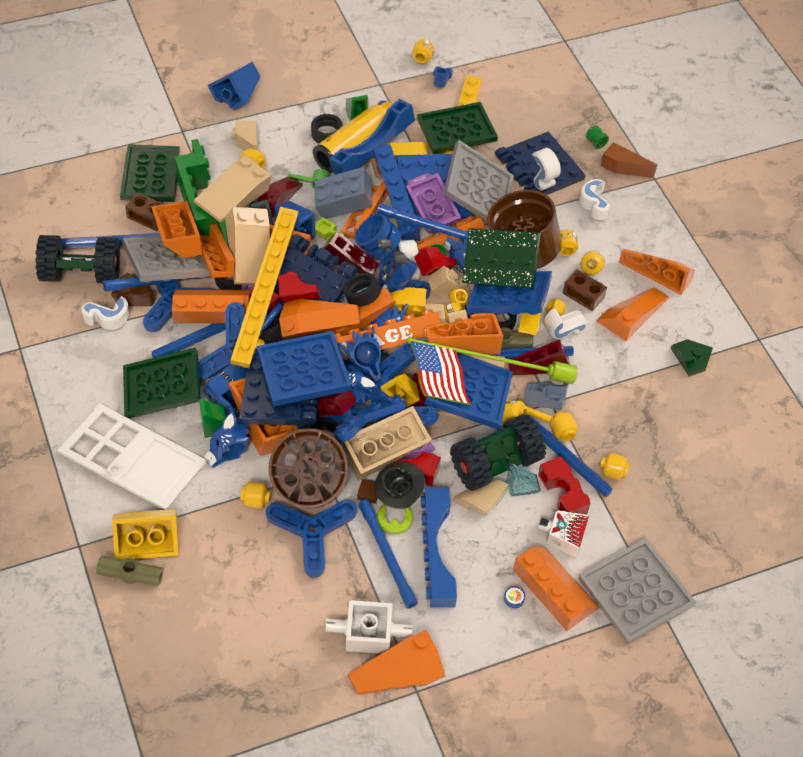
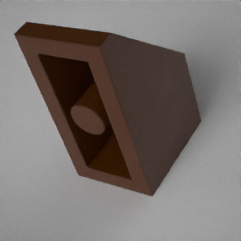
M127 272L119 279H127L134 277ZM145 286L123 288L111 293L116 302L121 296L126 298L128 306L154 305L153 293Z

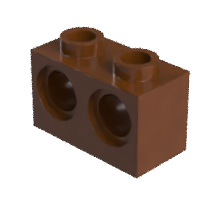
M137 192L125 206L127 218L157 232L158 227L151 206L164 205V203L157 202Z
M577 269L566 280L562 294L593 312L605 299L607 287Z

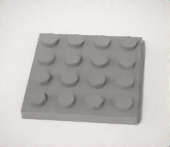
M459 140L455 143L443 195L487 222L488 212L492 205L499 198L511 192L514 175Z
M160 236L123 238L122 245L140 282L169 281L171 279L186 280L188 278H206L210 276L201 255L194 258H183L165 247Z
M646 538L583 572L578 578L627 645L689 610L696 604L690 593Z

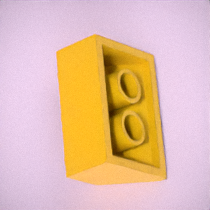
M176 509L113 514L112 529L115 558L142 559L179 556Z

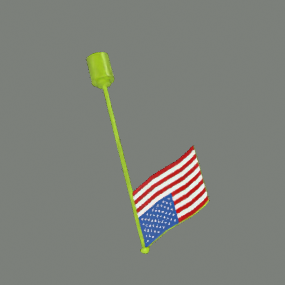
M412 337L407 338V343H411L416 358L418 378L422 392L427 397L471 405L465 391L462 367L456 352L547 371L550 380L574 384L577 377L578 368L575 365L554 361L548 367L416 340L412 339Z

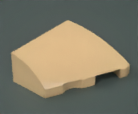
M492 480L490 484L474 491L468 490L456 495L453 501L467 510L473 508L482 515L487 516L492 508L497 506L507 494L509 484L499 480Z

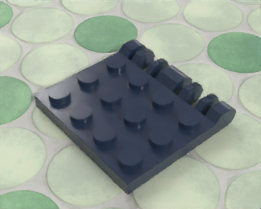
M549 131L507 148L501 147L494 153L502 164L508 163L505 166L506 169L514 175V179L519 183L520 187L525 186L524 190H535L548 195L585 180L586 175ZM549 148L557 156L561 172L560 176L555 178L556 184L541 191L534 184V178L541 167L537 165L532 155L534 152Z
M295 234L287 248L279 275H284L286 272L297 273L303 283L317 285L321 298L311 300L337 303L343 294L345 283L356 275L358 268L343 261L337 273L333 270L339 263V257H333L332 253L323 248L319 249V246L313 244L308 250L307 255H305L304 252L309 246V240L304 239L299 234ZM277 280V283H276V286H275V289H274V292H275L276 294H278V295H279V280ZM279 297V303L284 306V302Z
M252 360L250 368H247L240 424L315 425L317 419V409L315 406L318 404L317 399L319 397L273 407L260 360Z

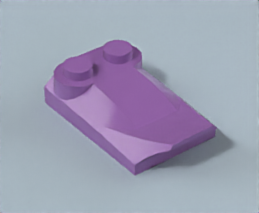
M426 173L409 180L406 189L420 217L451 227L461 220V216L453 201L443 195L445 185L438 173L433 175ZM424 228L428 234L437 233V231Z

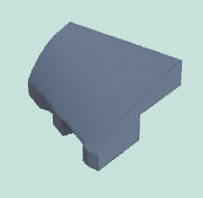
M551 381L528 383L525 390L524 404L562 410L569 384L554 385Z

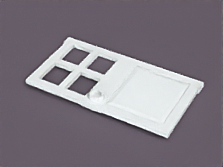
M101 403L94 408L90 416L58 449V453L163 510H167L200 469L202 470L208 462L205 458L196 455ZM102 414L117 421L105 436L90 430L91 426ZM123 425L138 432L125 448L111 441ZM84 434L99 442L86 457L70 450ZM105 446L120 453L106 469L92 462Z

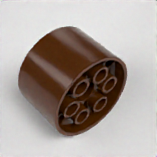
M518 190L502 196L490 208L487 216L489 230L537 232L541 234L536 269L546 266L559 254L562 239L554 202L546 194L535 190Z
M300 429L283 437L273 449L269 460V477L274 490L283 500L297 507L315 509L332 503L343 492L349 477V463L342 446L334 437L317 429ZM319 439L327 441L321 451L316 450ZM294 441H296L300 450L297 453L289 446ZM306 442L313 444V451L308 454L302 451V446ZM325 451L332 454V459L328 463H324L320 459L321 454ZM288 454H294L296 457V461L292 465L285 463V457ZM304 461L310 466H315L313 469L315 477L310 473L305 474L306 465ZM342 463V471L330 470V465ZM277 467L289 468V472L278 475ZM325 472H330L333 475V481L329 484H325L322 481V475ZM290 474H294L297 477V482L293 486H288L286 483V478ZM307 484H314L316 491L313 495H306L304 488ZM322 485L330 493V495L324 499L318 488ZM301 487L298 500L291 497L295 489Z

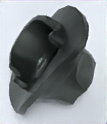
M403 461L393 462L385 466L378 474L374 484L375 494L382 503L396 509L408 508L421 496L425 487V475L420 468L412 463Z

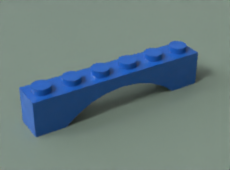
M398 99L388 108L380 125L365 141L354 147L341 148L332 155L329 160L333 174L336 175L362 167L374 156V148L387 145L413 123L415 116L412 104Z
M388 144L374 148L375 162L385 184L392 207L415 215L391 145ZM396 219L398 229L401 231L402 240L420 241L418 225Z
M425 488L424 496L420 498V505L425 511V514L421 515V523L426 528V532L422 533L423 544L427 545V550L423 552L424 562L428 563V568H425L424 571L425 581H429V587H426V600H430V608L455 607L457 600L456 579L443 564L436 542L438 531L449 516L451 506L449 488Z

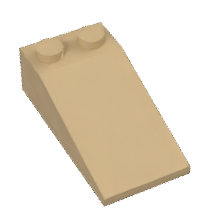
M245 155L229 166L196 197L194 203L221 223L225 220V216L232 207L243 208L267 192L272 175Z
M232 207L225 216L229 249L235 259L234 284L255 285L270 241L267 209Z
M412 406L360 430L355 437L341 442L340 445L359 481L430 443L432 440Z

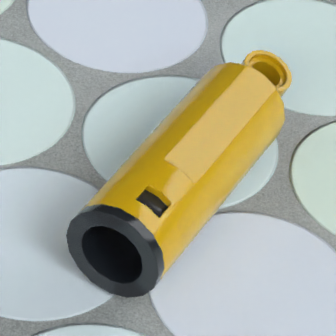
M388 101L381 105H372L313 148V157L318 166L332 173L329 158L341 148L354 147L365 141L380 125L388 108L394 102Z

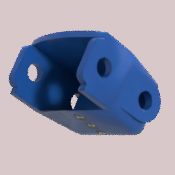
M229 364L208 380L206 387L203 389L205 396L210 402L224 407L225 415L233 411L235 417H240V412L228 384L246 378L247 368Z

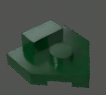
M687 339L672 344L671 350L690 377L706 370L713 347Z

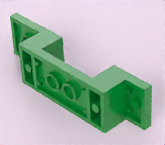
M198 139L191 140L192 153L175 156L177 182L183 200L188 201L199 235L208 236L210 224H217L229 247L226 221L224 220L220 223L194 203V199L197 197L196 190L207 188L208 180H211L209 170H207V168H210L208 158H204V146H200Z

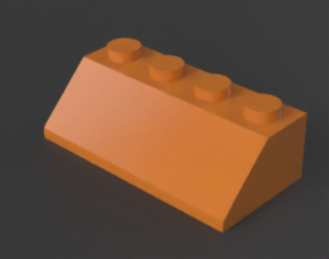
M188 201L151 206L162 243L165 247L183 258H194L202 255L200 235Z
M175 290L172 300L174 323H225V311L231 303L241 304L246 314L251 290Z
M532 547L515 559L514 572L566 631L599 609V606L546 547Z

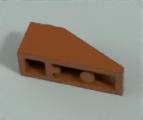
M614 142L604 152L601 161L602 167L614 173L654 178L658 164Z

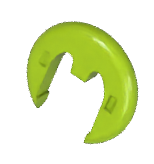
M384 504L377 513V520L385 532L400 534L411 527L413 513L409 507L405 508L403 523L399 524L398 519H392V523H388L386 520V505Z

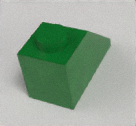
M367 95L346 98V113L349 121L368 109Z
M201 399L199 404L204 437L208 438L222 426L228 414L225 415L224 407Z

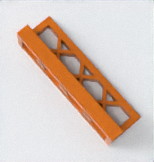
M383 181L379 187L372 185V191L375 192L372 197V207L352 212L341 230L345 237L355 240L359 226L368 217L377 213L380 203H384L388 193ZM361 215L360 219L356 221L355 217ZM354 227V233L347 231L349 228Z
M210 224L209 235L200 236L201 256L211 278L233 277L235 259L218 225Z

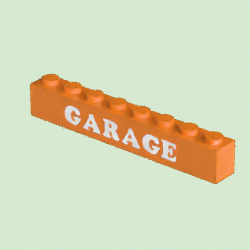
M431 309L421 312L422 316L414 317V314L403 316V321L396 322V319L384 321L385 325L378 327L376 323L366 326L367 330L359 331V328L348 330V335L341 336L340 333H337L334 336L336 342L342 344L348 350L346 341L352 342L353 331H356L361 336L367 332L371 336V327L374 326L377 341L381 350L405 344L408 337H412V339L427 338L424 331L425 327L441 323L438 312L433 313ZM340 351L341 356H342V359H343V360L348 359V358Z

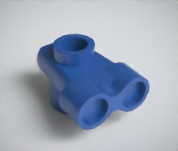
M436 66L433 71L434 86L439 88L445 87L448 79L452 77L453 70L449 67L442 68Z

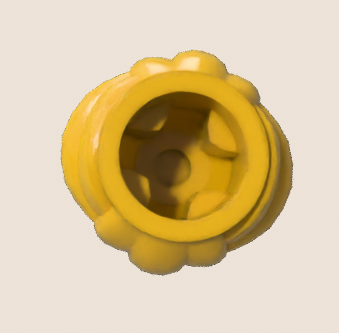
M460 288L451 291L449 299L450 303H460L464 307L468 304L469 297L467 292Z
M552 299L546 307L547 313L555 308L560 316L564 315L566 311V305L560 299Z

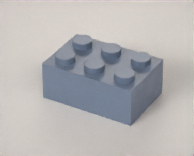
M364 167L315 180V208L321 218L328 219L372 207V181Z

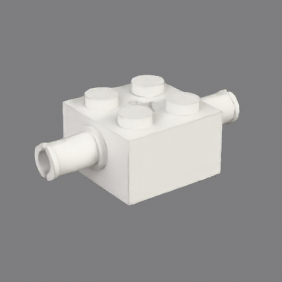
M349 600L348 618L346 620L326 618L325 632L345 633L346 651L382 654L389 649L392 636L411 637L413 624L393 623L391 621L392 603Z

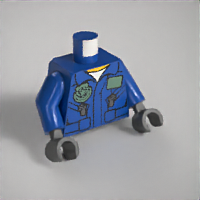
M379 239L377 242L378 248L385 249L383 254L386 260L380 272V277L385 281L382 289L387 288L389 292H393L395 287L404 290L419 266L404 255L403 252L390 250L391 242L388 239Z

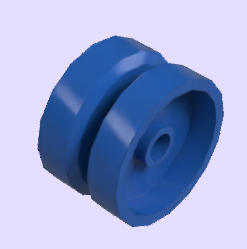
M376 213L364 220L359 226L355 235V242L374 260H381L385 258L383 254L385 249L378 248V240L388 239L391 242L390 250H395L401 240V231L382 213Z

